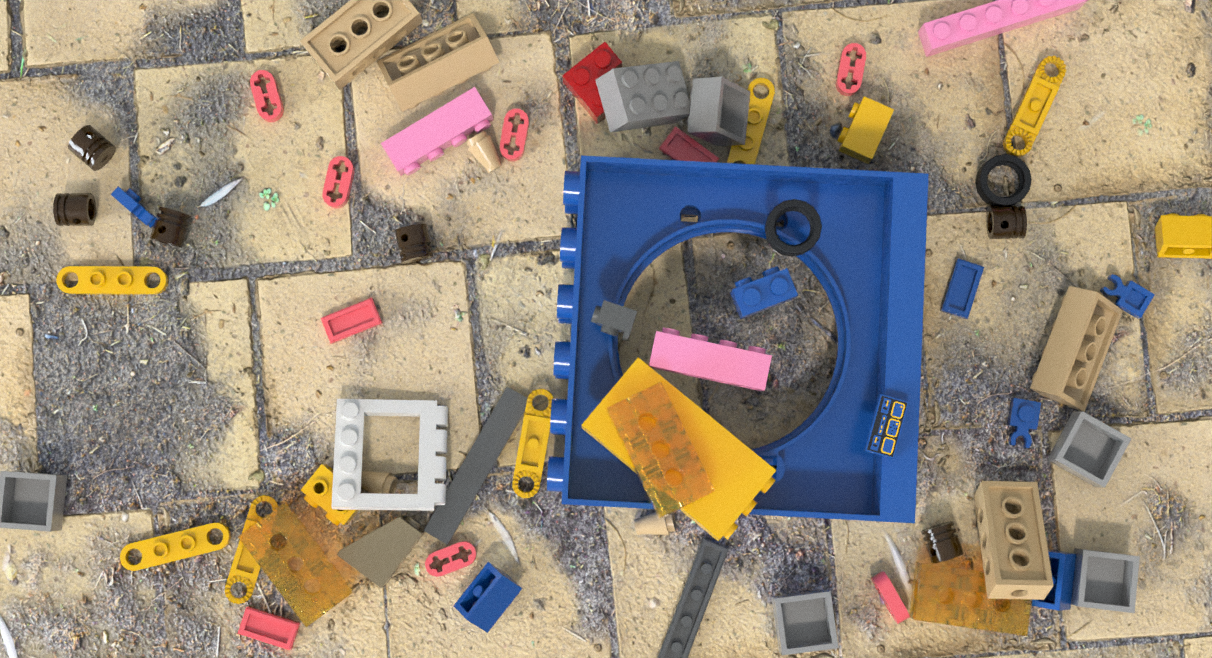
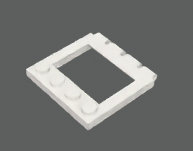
M337 399L332 509L434 511V505H445L446 484L435 483V481L446 480L447 458L436 456V454L447 453V431L436 429L448 426V407L437 406V400ZM364 416L420 417L418 494L361 493Z

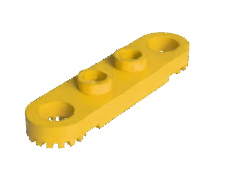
M1048 56L1038 64L1004 138L1003 147L1007 154L1022 157L1031 150L1065 76L1066 64L1059 57ZM1051 63L1058 68V75L1056 77L1047 76L1044 70L1046 64ZM1014 136L1023 138L1025 142L1023 150H1016L1011 146V139Z
M756 78L748 86L747 90L750 91L745 145H732L727 163L742 162V164H755L775 94L774 85L766 78ZM764 85L768 89V96L764 99L755 97L753 93L754 87Z
M67 266L59 271L56 278L57 285L61 291L68 294L157 295L166 290L169 281L165 271L158 267ZM70 273H76L78 276L77 285L72 288L67 287L65 277ZM152 273H157L160 276V284L156 288L148 287L146 281L147 277Z
M543 388L533 390L528 395L512 481L514 492L521 498L533 497L540 488L550 432L552 399H554L551 392ZM545 395L549 400L548 407L544 410L535 409L532 404L535 396ZM527 476L533 479L534 487L532 490L525 492L519 488L518 481L522 477Z
M261 495L253 500L245 521L224 591L227 599L234 604L247 602L255 588L279 510L277 501L269 495ZM262 501L269 502L273 508L271 515L268 517L258 515L256 511L258 503ZM234 583H244L247 587L246 595L243 597L234 596L231 592V586Z
M215 522L130 543L122 549L120 561L127 570L137 571L221 550L229 544L231 532L225 524ZM215 528L223 533L222 542L216 545L209 538L210 531ZM132 549H138L142 554V560L137 565L131 564L128 558V554Z

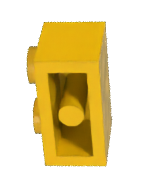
M865 96L860 103L854 102L848 117L852 118L849 128L843 127L837 142L841 143L838 151L869 164L873 159L894 109Z
M1175 213L1161 215L1155 226L1157 257L1212 259V216L1205 214L1180 216Z
M321 464L301 489L306 494L304 500L314 508L322 507L327 512L325 517L338 526L340 523L348 525L359 510L332 509L333 469L327 464Z

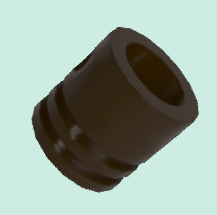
M86 125L78 130L68 144V149L93 171L104 167L116 151V147L91 125Z
M57 193L53 203V214L56 224L58 226L94 225L96 202L93 194Z
M989 207L986 218L989 239L1024 238L1027 231L1025 207Z
M159 207L161 213H157L156 217L159 219L154 222L150 239L182 248L187 234L185 227L189 226L190 223L187 221L191 220L192 216L169 208Z
M414 224L395 230L398 249L402 250L399 252L400 257H403L401 259L402 264L416 263L433 258V253L430 252L432 247L428 246L431 242L427 224Z
M953 521L937 524L921 531L922 535H925L924 541L928 542L925 545L933 564L964 554L957 534H954L956 528H952L954 525Z

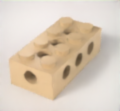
M350 0L300 40V42L337 88L341 90L423 23L420 13L409 0ZM389 11L386 17L378 18L380 12ZM368 28L365 34L357 35L359 29ZM347 45L343 52L336 53L337 47Z
M981 481L974 495L987 598L1044 600L1054 585L1038 483Z

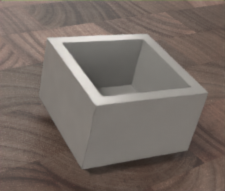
M723 77L693 79V88L690 93V115L687 120L688 133L716 146L745 145L750 91Z
M1076 411L1071 414L1047 460L1094 487L1105 488L1131 438L1083 411Z
M0 471V528L49 532L61 531L67 475Z
M1074 548L1076 563L1071 605L1135 613L1140 556Z
M821 589L771 596L778 649L781 655L839 648L831 591Z

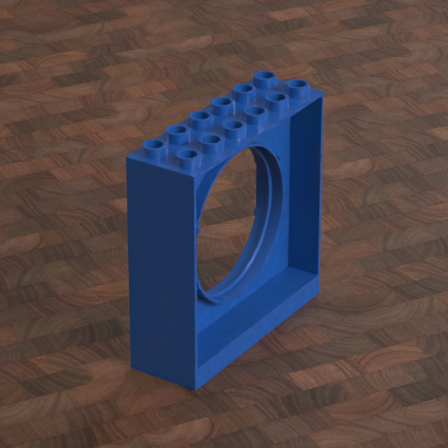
M581 155L580 172L565 171L563 205H565V214H578L577 228L562 227L560 262H562V268L575 269L574 285H558L557 318L561 324L572 325L571 342L555 341L553 375L555 379H568L567 399H552L550 433L565 435L564 457L549 456L547 491L562 492V504L681 511L582 429L581 425L623 376L618 353V335L612 336L600 331L602 326L591 322L596 305L602 307L604 300L624 306L630 290L641 273L666 250L690 238L719 232H735L766 239L765 224L773 208L783 201L797 199L813 206L821 219L822 229L820 238L811 250L796 257L816 276L831 303L838 334L837 359L829 387L813 413L800 426L781 439L765 446L751 449L769 465H776V472L772 475L776 481L765 494L761 490L753 499L757 504L749 514L915 523L929 174ZM786 212L777 220V222L784 221L783 227L776 226V232L780 240L786 244H800L809 236V221L800 212ZM681 215L694 218L698 216V222L681 221ZM879 394L909 402L894 459L864 451Z

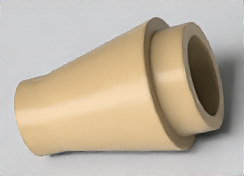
M485 130L466 141L470 153L485 167L488 173L502 165L491 135L488 136Z
M362 470L361 488L370 493H395L398 479L392 476V473Z
M658 510L641 518L634 519L637 535H670V532L677 530L673 510Z

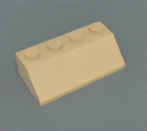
M472 13L378 60L377 63L403 112L417 107L420 102L432 96L442 94L446 89L456 84L466 82L470 77L480 72L490 70L499 63V60L486 33Z
M1069 286L1066 295L1062 299L1057 319L1052 325V332L1047 345L1042 351V358L1038 369L1032 377L1030 388L1046 398L1085 412L1123 310L1099 292Z

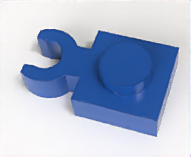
M118 186L111 193L117 201L150 228L153 227L155 220H158L139 203L142 198L131 188L126 191Z
M1113 274L1109 275L1107 279L1114 283V289L1110 290L1107 287H1102L1100 292L1105 296H1116L1118 298L1115 302L1116 306L1137 319L1141 318L1155 294L1131 280L1126 285H1123L1120 277Z
M1011 398L1007 425L1014 426L1015 430L1008 438L1009 445L1015 446L1016 438L1021 436L1024 439L1023 448L1031 446L1032 438L1028 432L1029 429L1037 430L1041 402Z

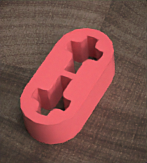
M848 44L840 56L836 89L844 96L854 95L862 83L866 51L860 44ZM852 50L856 51V56L860 57V59L855 61L854 67L850 66L851 59L846 56ZM848 72L852 73L851 82L856 84L852 85L850 89H846V84L841 82V80L844 81L847 78Z
M258 70L250 79L257 112L265 121L276 122L284 113L277 82L270 72ZM262 77L270 81L266 84L268 93L265 94L263 89L257 86V84L261 83L260 78ZM267 99H270L273 106H277L273 110V115L264 112L268 108Z
M521 109L508 111L504 118L500 152L502 157L508 161L519 160L525 151L529 118ZM516 115H519L524 124H519L517 133L513 132V123L509 121L510 119L514 120ZM513 137L516 138V147L520 149L519 151H514L513 155H509L508 150L504 148L505 146H510Z
M337 156L330 161L322 193L324 202L334 209L342 208L347 204L355 173L353 163L344 156ZM341 163H344L349 170L348 172H343L341 180H338L339 173L335 170V167H340ZM338 184V191L343 196L341 199L337 198L336 202H333V199L329 197V193H334Z
M467 541L458 542L431 553L426 558V570L430 575L439 577L467 567L475 561L477 550L472 543ZM460 546H464L465 550L470 549L472 552L468 556L469 561L466 562L463 558L454 560L452 555L460 552ZM435 556H438L439 560L449 558L450 562L442 566L443 571L439 572L437 568L432 569L431 564L434 562Z
M882 571L871 577L876 590L895 622L899 624L908 619L910 615L886 573Z

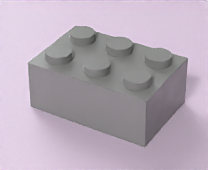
M679 61L613 68L595 80L610 133L674 124L690 115L691 101Z

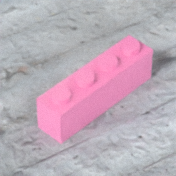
M473 87L385 140L381 145L399 174L402 176L406 173L408 176L417 172L421 168L420 164L428 159L434 161L444 154L443 150L452 145L453 147H458L466 142L468 139L466 136L475 131L481 133L491 126L490 122L494 119L477 89Z
M663 328L662 332L656 331L649 362L651 368L757 391L765 390L772 355L765 354L766 349L749 346L748 350L737 348V343L727 340H720L719 344L708 342L709 337L698 334H691V338L679 336L680 331L670 328Z

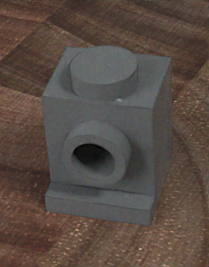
M604 300L602 307L596 305L591 322L602 326L600 331L612 336H617L618 332L623 333L622 339L628 341L637 311Z

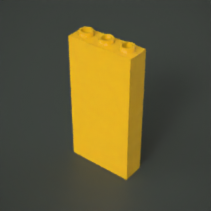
M639 357L581 425L584 431L717 541L722 537H725L727 540L738 528L735 521L741 513L747 516L757 504L753 499L761 490L765 494L776 481L772 477L776 470Z

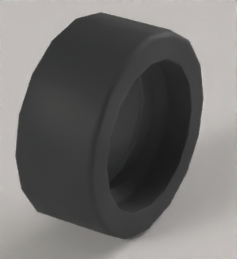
M1001 154L992 157L981 166L977 172L975 184L981 199L990 206L1011 207L1025 198L1030 190L1032 179L1030 170L1024 161L1014 155ZM996 166H1009L1017 173L1019 186L1011 196H997L988 187V174Z
M797 199L786 200L775 206L767 217L765 224L766 239L770 246L778 253L791 257L803 255L811 250L820 238L822 229L821 219L815 208L807 202ZM786 212H800L808 219L810 233L804 242L790 245L780 240L776 232V224L779 217Z

